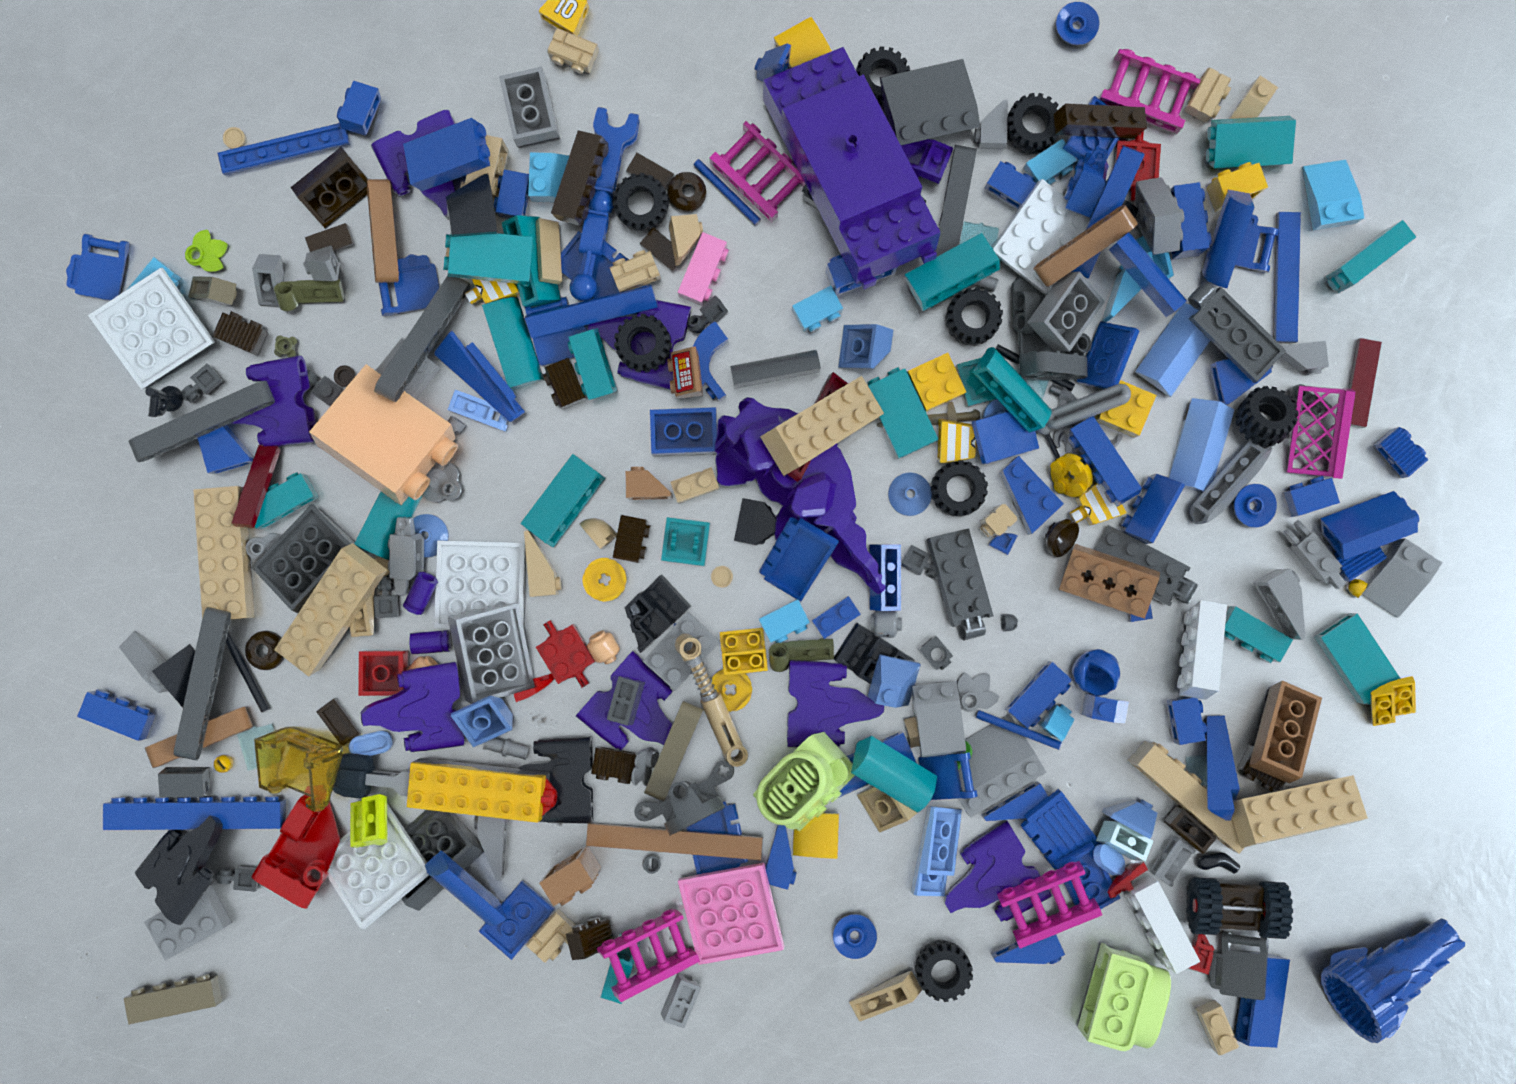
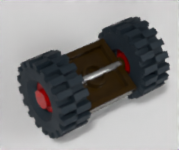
M1191 878L1188 885L1189 889H1187L1188 898L1186 901L1187 922H1189L1188 926L1191 933L1218 935L1220 929L1257 931L1262 938L1287 939L1289 937V931L1292 929L1291 923H1293V900L1290 898L1291 891L1289 886L1285 882L1261 881L1259 886L1220 884L1215 878Z

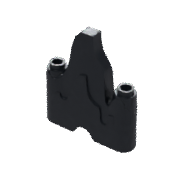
M560 737L534 741V754H538L541 757H549L551 761L527 763L518 769L550 772L549 781L557 790L556 805L546 813V816L540 822L592 824L594 817L593 788L586 785L584 781V775L593 766L592 737Z
M209 815L199 827L187 832L185 835L181 830H168L135 871V875L145 889L156 888L155 903L163 915L174 924H183L213 880L212 876L214 873L206 868V863L222 833L223 823L217 817Z

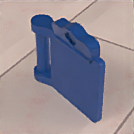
M1252 214L1235 266L1269 273V259L1274 238L1278 236L1279 229L1258 226V217ZM1260 233L1265 234L1266 238L1260 263H1254Z
M84 234L82 237L81 255H72L70 264L66 269V285L69 288L75 289V293L78 295L112 300L120 295L126 259L130 248L129 242L123 240L120 242L93 238V235ZM92 246L118 251L119 258L91 253L90 250Z
M410 254L405 258L397 260L399 281L394 282L398 306H391L388 284L379 283L383 309H381L382 316L426 309L439 289L436 266L430 263L427 255L417 256Z
M567 296L561 297L560 301L537 307H524L526 315L569 305ZM580 326L532 338L539 364L545 366L565 358H575L568 348L569 336L588 331L587 328Z
M970 752L919 757V765L937 776L936 787L931 800L969 799L978 796L977 790H974L969 764V759H971ZM957 761H960L965 791H962Z

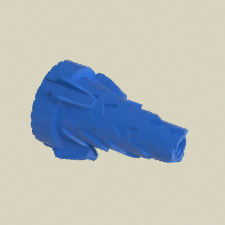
M1441 918L1418 934L1398 939L1384 949L1382 947L1378 948L1369 955H1367L1368 950L1366 947L1334 953L1330 957V965L1321 973V984L1329 1002L1342 1020L1360 1037L1371 1043H1379L1385 1038H1391L1396 1033L1409 1008L1407 1003L1421 993L1420 989L1432 980V976L1450 963L1448 959L1465 947V942L1460 939L1458 933L1448 924V921Z

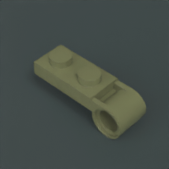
M340 279L336 281H285L278 283L274 287L279 308L283 311L294 310L298 307L299 303L343 302L345 297Z
M833 639L775 643L769 648L770 668L775 672L787 670L789 660L816 661L834 659Z

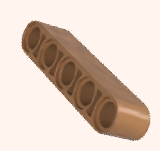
M367 179L375 282H398L399 272L390 180Z
M1122 205L1040 261L1033 269L1045 286L1048 287L1137 226L1138 222L1126 205Z
M241 707L208 721L203 748L252 728L253 725L246 707ZM177 734L144 748L152 768L181 758L174 756Z

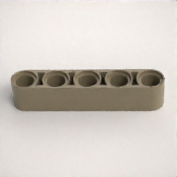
M685 701L682 702L644 794L663 802L665 801L703 709Z

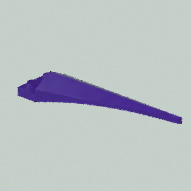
M933 139L901 145L916 176L939 184L953 147Z

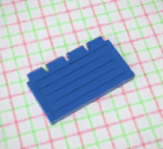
M580 231L576 233L561 252L562 274L570 280L580 273L583 254L579 253L582 234ZM606 241L602 256H596L592 277L597 283V291L593 297L594 299L620 293L609 267H612V263L619 259L629 260L621 253L614 259L613 256L617 250Z
M791 517L759 569V572L765 576L764 580L801 602L839 541L804 519L800 518L797 520Z
M1059 789L1024 816L1026 820L1021 824L1022 829L1029 838H1032L1033 843L1044 854V857L1054 869L1056 868L1053 862L1092 842L1096 847L1101 844L1096 841L1097 837Z
M722 801L725 806L724 809L687 827V831L742 835L740 823L731 824L732 820L739 819L736 804L727 805L726 801ZM693 855L697 875L741 867L740 864L748 862V859Z

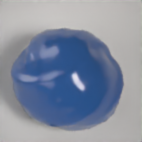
M1089 650L1082 654L1073 664L1072 676L1076 684L1084 692L1095 696L1107 695L1118 686L1120 679L1119 662L1114 655L1104 650Z

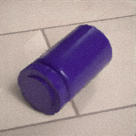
M418 572L403 603V607L410 613L422 615L438 584L437 578L426 572Z
M443 630V632L410 633L409 645L411 654L450 652L451 635L449 630Z

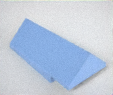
M1184 303L1177 310L1135 371V373L1169 397L1176 391L1210 342L1189 320L1199 310L1187 303Z
M1191 398L1186 420H1183L1168 478L1185 484L1184 488L1203 493L1214 481L1233 417V408L1220 401Z
M928 805L911 887L913 895L945 896L947 876H954L961 809Z

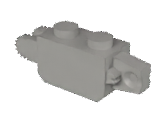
M398 517L395 533L390 535L388 541V548L390 550L388 570L390 571V578H394L395 592L400 596L409 593L418 572H424V537L420 533H415L412 517Z
M1297 520L1293 524L1302 535L1300 539L1289 529L1283 532L1292 544L1290 546L1291 550L1317 580H1322L1325 584L1330 582L1335 589H1340L1346 584L1339 574L1342 565L1314 532H1310L1301 521Z

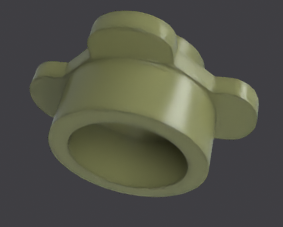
M282 335L276 337L274 350L276 356L293 357L296 355L295 345L297 344V339L295 337L287 338Z

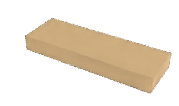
M538 218L536 220L539 281L560 284L562 282L559 222Z

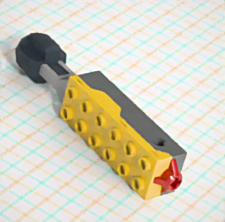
M347 753L334 758L326 773L327 784L338 795L362 799L370 794L371 786L393 788L400 796H407L406 807L538 823L556 805L557 790L549 781L550 772L419 758L411 762L410 768L405 771L393 773L376 771L373 765V758L369 755Z

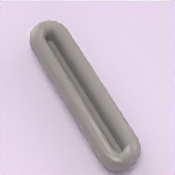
M1117 384L1054 408L1046 425L1050 429L1057 430L1124 405L1131 398V390L1125 384Z

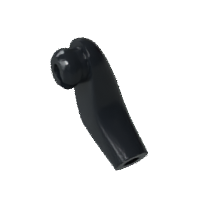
M1224 852L1202 855L1197 860V866L1202 870L1222 867L1235 874L1241 867L1240 864Z

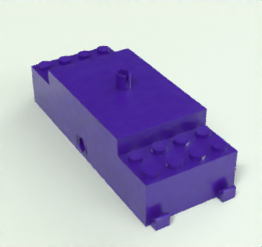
M844 47L764 79L763 102L855 283H860L865 290L876 285L877 280L875 276L919 257H921L924 264L936 259L937 253L935 250L937 249L941 232L921 196L922 185L864 74L861 76L857 74Z

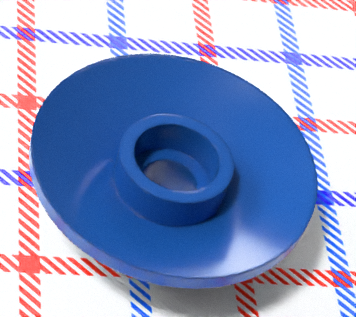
M1072 2L1065 5L1056 18V29L1059 36L1065 42L1072 45H1083L1090 42L1099 30L1100 22L1097 12L1092 6L1084 2ZM1074 23L1079 24L1080 28H1079V29L1073 28V24H1074Z
M1262 484L1247 485L1235 497V515L1246 526L1262 527L1268 524L1276 513L1277 501L1275 495L1268 487ZM1252 501L1255 504L1254 509H1250V503Z
M851 914L843 917L836 924L833 931V942L836 949L843 956L850 959H860L870 954L877 942V932L874 924L867 917ZM853 931L859 933L855 939L850 936Z

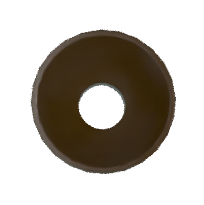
M681 172L675 175L667 187L668 200L679 211L692 212L697 210L706 198L704 181L692 172ZM685 184H690L694 187L695 192L693 196L687 197L682 193V187Z
M1070 519L1051 524L1048 532L1045 534L1049 553L1055 557H1061L1068 553L1078 538L1079 525Z
M267 630L252 635L245 646L247 661L253 667L260 670H272L278 667L283 662L284 657L274 649L282 637L273 631ZM260 644L268 648V653L263 658L259 657L256 653V649Z

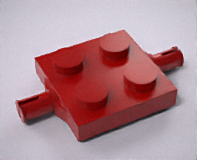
M1144 131L1135 137V140L1117 141L1115 162L1123 145L1145 154L1129 188L1131 189V202H1135L1136 181L1159 178L1161 144L1149 143L1143 140Z
M551 620L544 623L543 626L550 636L546 641L536 646V649L557 684L575 677L581 688L588 685L589 682L583 672L595 661L575 625L572 624L564 630L557 631Z

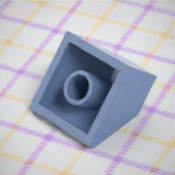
M878 324L844 325L838 368L873 369L891 351L894 330Z
M879 654L867 696L875 704L894 708L908 706L912 696V686H915L921 664Z
M490 695L451 713V717L473 747L512 730L513 714L502 698Z
M1141 799L1140 803L1130 800L1103 808L1102 810L1107 816L1149 839L1153 835L1158 814L1152 810L1153 805Z

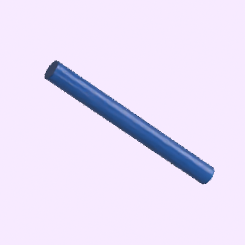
M700 159L695 161L693 165L754 225L759 223L761 218Z
M980 710L977 713L976 718L1057 750L1061 748L1062 742Z

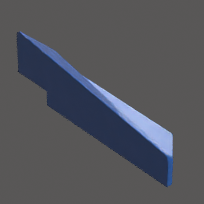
M453 331L448 333L435 350V356L509 422L524 414L525 411L515 400L516 396L512 389L476 345L472 342L465 348Z
M1225 715L1208 716L1207 807L1215 815L1226 821H1231L1235 810L1233 801L1237 799L1240 788Z

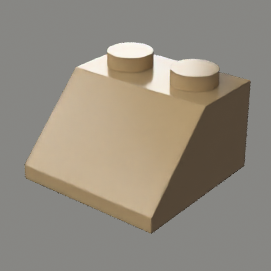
M870 786L857 794L879 833L907 822L917 814L914 810L874 786Z

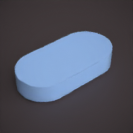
M385 730L357 736L350 741L349 751L353 754L369 756L384 753L392 748L394 743L393 736Z
M1100 844L1095 847L1093 852L1095 863L1113 876L1122 875L1125 871L1123 856L1107 844Z

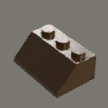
M340 147L290 188L302 204L325 228L367 194L368 178L346 151Z

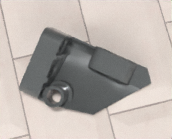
M1023 277L1017 278L1012 283L1013 327L1018 332L1019 375L1023 379L1031 380L1087 378V357L1084 356V353L1091 349L1090 337L1083 333L1070 352L1052 351L1027 323L1046 296Z

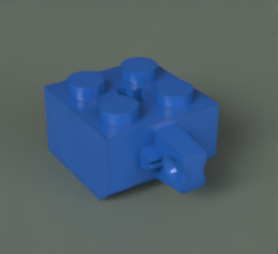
M1096 146L1092 153L1086 152L1083 159L1079 158L1075 167V174L1073 177H1070L1066 186L1067 191L1064 199L1067 200L1066 209L1089 218L1091 217L1106 185L1107 170L1109 168L1106 160L1108 150Z

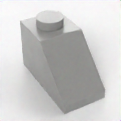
M1003 100L981 121L980 127L975 128L974 140L978 142V149L1005 148L1007 144L1008 100Z
M332 246L306 253L305 262H303L304 268L308 275H312L314 281L338 280L340 264Z
M259 254L252 268L258 304L279 307L274 287L278 283L283 282L284 279L281 256Z
M1326 341L1282 346L1286 352L1281 357L1299 372L1308 371V375L1322 373V369L1329 367Z

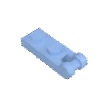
M455 389L447 410L506 432L508 426L506 425L507 419L500 414L498 421L492 420L494 413L499 412L487 401Z

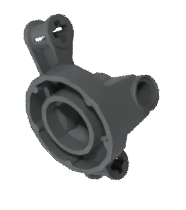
M721 761L714 766L708 779L699 784H696V782L692 784L688 781L674 783L670 787L668 800L662 803L645 801L637 804L634 810L636 818L645 822L663 814L666 820L664 826L669 836L725 808L714 787L730 780L734 775V767L727 761ZM721 765L729 767L727 777L719 775L718 772L721 770ZM681 786H684L686 789L685 797L679 794ZM643 805L645 808H650L651 811L648 812L649 817L641 815L640 812L643 810Z

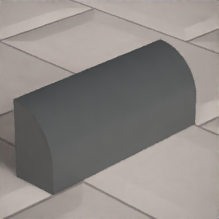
M817 350L730 366L734 389L820 373L821 370Z

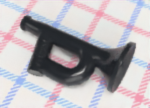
M166 386L160 391L151 387L145 390L146 395L150 396L149 417L163 416L166 411L174 412L184 402L181 391L174 386Z

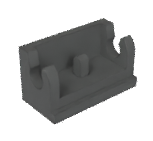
M619 676L607 720L627 726L633 725L645 682Z
M165 767L158 773L159 797H204L206 790H209V767Z

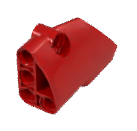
M323 784L309 786L305 794L298 799L280 829L281 834L273 848L262 857L251 876L257 883L304 909L308 908L321 884L328 877L329 868L340 843L334 813ZM312 869L319 871L320 879L313 878Z

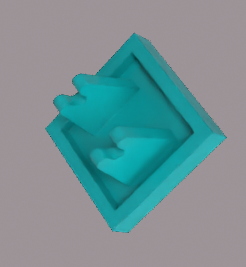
M981 358L956 365L958 375L966 390L964 396L967 407L997 399L972 373Z
M667 517L661 561L705 566L710 523Z

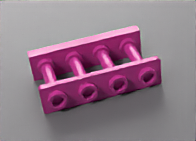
M1119 49L1114 60L1119 61L1120 64L1111 88L1108 90L1104 89L1098 99L1109 106L1145 107L1147 123L1178 134L1186 121L1179 114L1188 90H1195L1201 80L1192 73L1177 71L1171 65L1156 63L1153 58L1135 55V52L1130 49ZM1129 65L1140 69V73L1131 96L1127 98L1120 95L1118 91ZM1150 73L1160 77V81L1151 104L1145 105L1140 103L1139 97ZM1171 81L1181 85L1171 112L1166 113L1160 110L1159 105L1168 82Z
M745 121L743 123V130L746 133L724 155H719L715 151L709 157L710 164L770 222H773L778 217V204L798 184L804 187L805 183L798 169L791 164L792 160L785 153L781 155L776 150L777 146L771 139H765L760 134L761 130L754 123L750 125ZM753 139L761 148L740 170L737 169L735 171L730 166V161ZM769 154L777 163L756 185H750L745 180L747 178L746 175ZM784 168L793 178L771 200L768 199L766 201L761 196L762 190Z
M1080 861L1069 862L1060 869L1047 871L1040 877L1027 879L1022 884L1005 888L997 894L1002 907L1009 905L1018 929L1014 930L1013 933L1019 948L1102 916L1095 898L1089 900L1079 877L1085 874ZM1071 880L1080 903L1068 908L1059 885ZM1047 889H1051L1059 909L1058 913L1051 916L1046 915L1038 893ZM1030 897L1039 918L1038 921L1029 925L1026 924L1017 903Z
M666 910L661 916L646 920L641 926L626 930L622 933V936L606 940L602 943V946L597 948L598 953L604 959L609 957L618 980L617 985L611 987L614 996L620 1002L700 962L698 954L690 947L685 948L677 926V922L684 918L678 910ZM669 927L677 949L676 954L669 958H666L657 932ZM647 937L650 939L658 961L656 965L650 968H646L637 942ZM627 947L630 949L638 970L637 974L630 978H626L617 955L619 951Z

